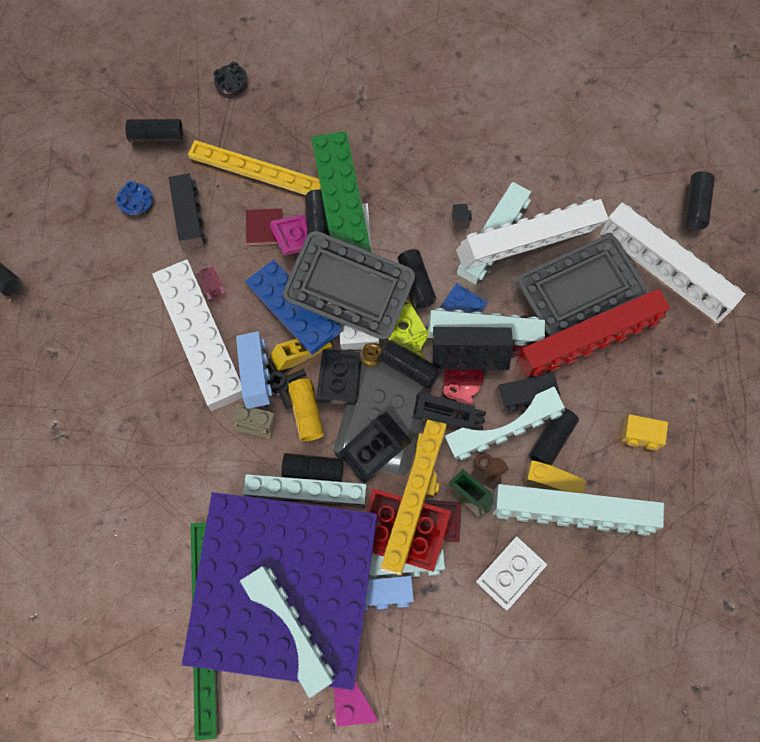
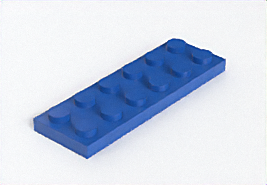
M273 259L246 279L245 283L306 350L313 355L338 336L342 330L334 321L286 301L283 292L290 275Z

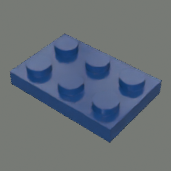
M456 283L439 308L449 312L454 310H462L464 313L483 312L488 302Z

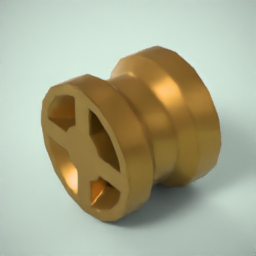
M373 343L364 345L361 357L362 364L371 368L378 366L380 363L379 356L382 351L381 347Z

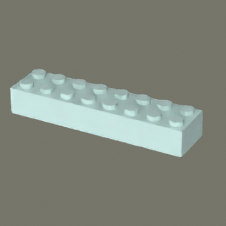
M498 484L493 491L492 515H497L498 519L516 517L517 521L522 522L534 519L540 524H549V521L557 522L558 526L577 524V528L583 529L595 526L600 531H610V528L617 529L619 533L638 531V535L649 536L650 533H656L657 530L663 528L664 503Z

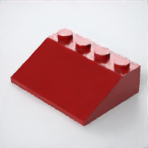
M374 488L366 512L378 515L373 554L384 557L403 497ZM426 503L423 504L406 564L431 572L435 571L454 515L452 511Z

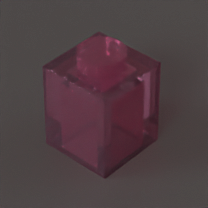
M213 267L202 269L196 274L208 300L225 292Z

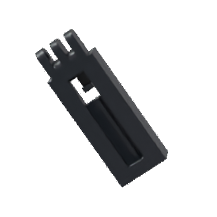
M420 392L416 395L412 418L426 422L427 420L445 423L447 427L458 430L466 428L483 431L484 427L477 425V423L484 424L485 419L478 416H486V412L475 409V406ZM452 410L464 412V416L456 414V418L451 417L453 415Z

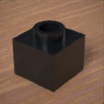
M454 204L452 206L453 229L468 228L469 221H472V212L468 210V205Z

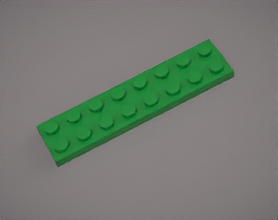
M347 131L311 136L329 236L371 252Z

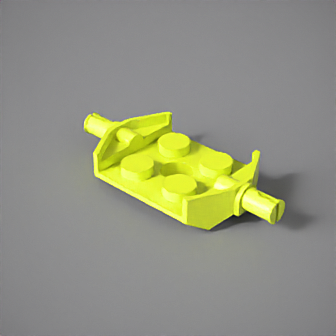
M405 301L393 333L388 339L396 343L398 342L425 359L422 354V348L429 339L427 338L428 331L410 301ZM406 322L409 327L406 330H401L398 324Z

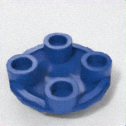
M128 181L119 190L116 202L119 208L127 214H141L151 206L153 195L151 190L145 185Z

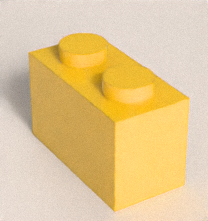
M629 414L623 422L621 441L627 442L629 446L642 445L646 446L649 450H659L666 445L668 422Z

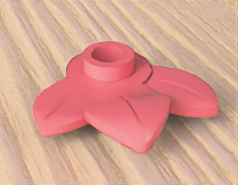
M481 385L444 386L443 393L449 400L473 406L474 403L471 396L478 393ZM450 388H454L456 392H451Z

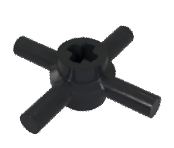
M268 359L267 367L271 375L267 383L271 385L272 393L281 397L285 409H290L293 405L287 394L289 390L288 385L292 381L306 376V372L303 368L290 375L278 372L272 360Z

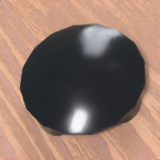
M231 62L229 65L216 69L213 73L215 87L223 93H236L243 89L247 83V73L237 62Z

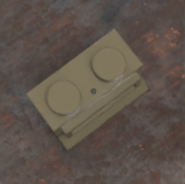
M237 403L231 418L234 423L233 430L267 439L271 438L276 422V416L272 412L257 408L247 409L245 405Z

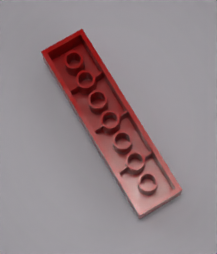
M660 289L654 290L522 348L516 361L526 379L544 375L543 373L546 371L554 372L564 363H567V365L572 364L580 356L588 357L598 348L601 350L606 349L614 341L619 343L627 339V336L632 333L637 335L648 326L653 328L661 323L660 320L667 316L666 313L670 310V306Z

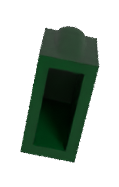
M464 469L449 482L457 499L479 518L491 510L493 505L492 492Z

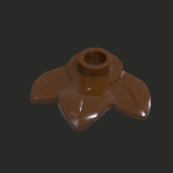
M481 453L474 459L475 468L471 476L482 485L486 484L488 487L495 489L502 482L501 473L508 471L509 468L502 459L492 458L487 453ZM485 460L487 462V466H481L480 461Z

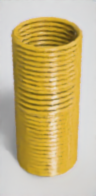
M304 378L289 383L288 388L299 438L301 441L319 439L324 436L312 380Z

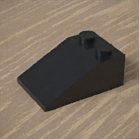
M386 411L349 442L339 454L361 481L365 483L412 441Z

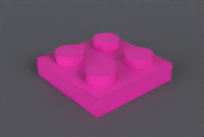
M299 215L271 221L270 227L284 256L299 253L307 237L305 216Z

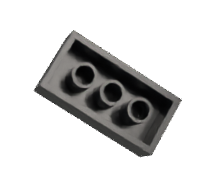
M433 327L432 364L440 368V370L503 371L510 369L513 350L512 327Z

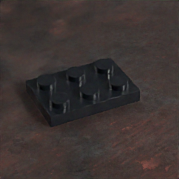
M322 350L316 403L355 405L360 352Z

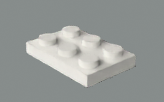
M516 536L478 578L476 583L507 611L547 564Z

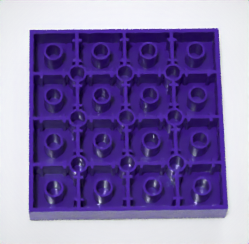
M212 492L182 665L300 682L298 680V651L290 629L273 610L261 603L252 601L240 582L263 566L267 570L269 568L272 569L277 578L275 580L278 588L282 587L288 596L286 599L290 607L294 606L300 616L297 618L301 626L305 625L311 634L309 637L313 645L317 644L323 654L321 656L322 661L325 665L328 663L334 671V681L328 687L354 690L378 515L375 513Z

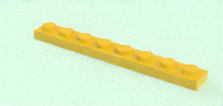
M194 140L188 153L190 159L306 195L311 190H321L318 178Z
M427 420L380 567L382 571L400 576L403 574L447 429V424L432 420Z

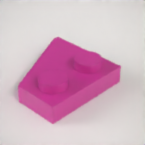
M357 682L354 690L334 688L337 727L378 722V718Z

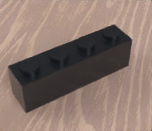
M190 173L168 177L178 240L182 249L203 246V238H206L204 227H201L200 222H203L201 211H198L200 200L199 196L195 195V191L198 190L196 180H192Z

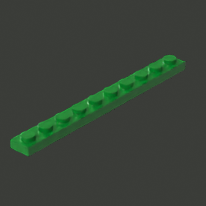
M206 522L190 523L192 602ZM193 667L194 741L217 739L216 670Z

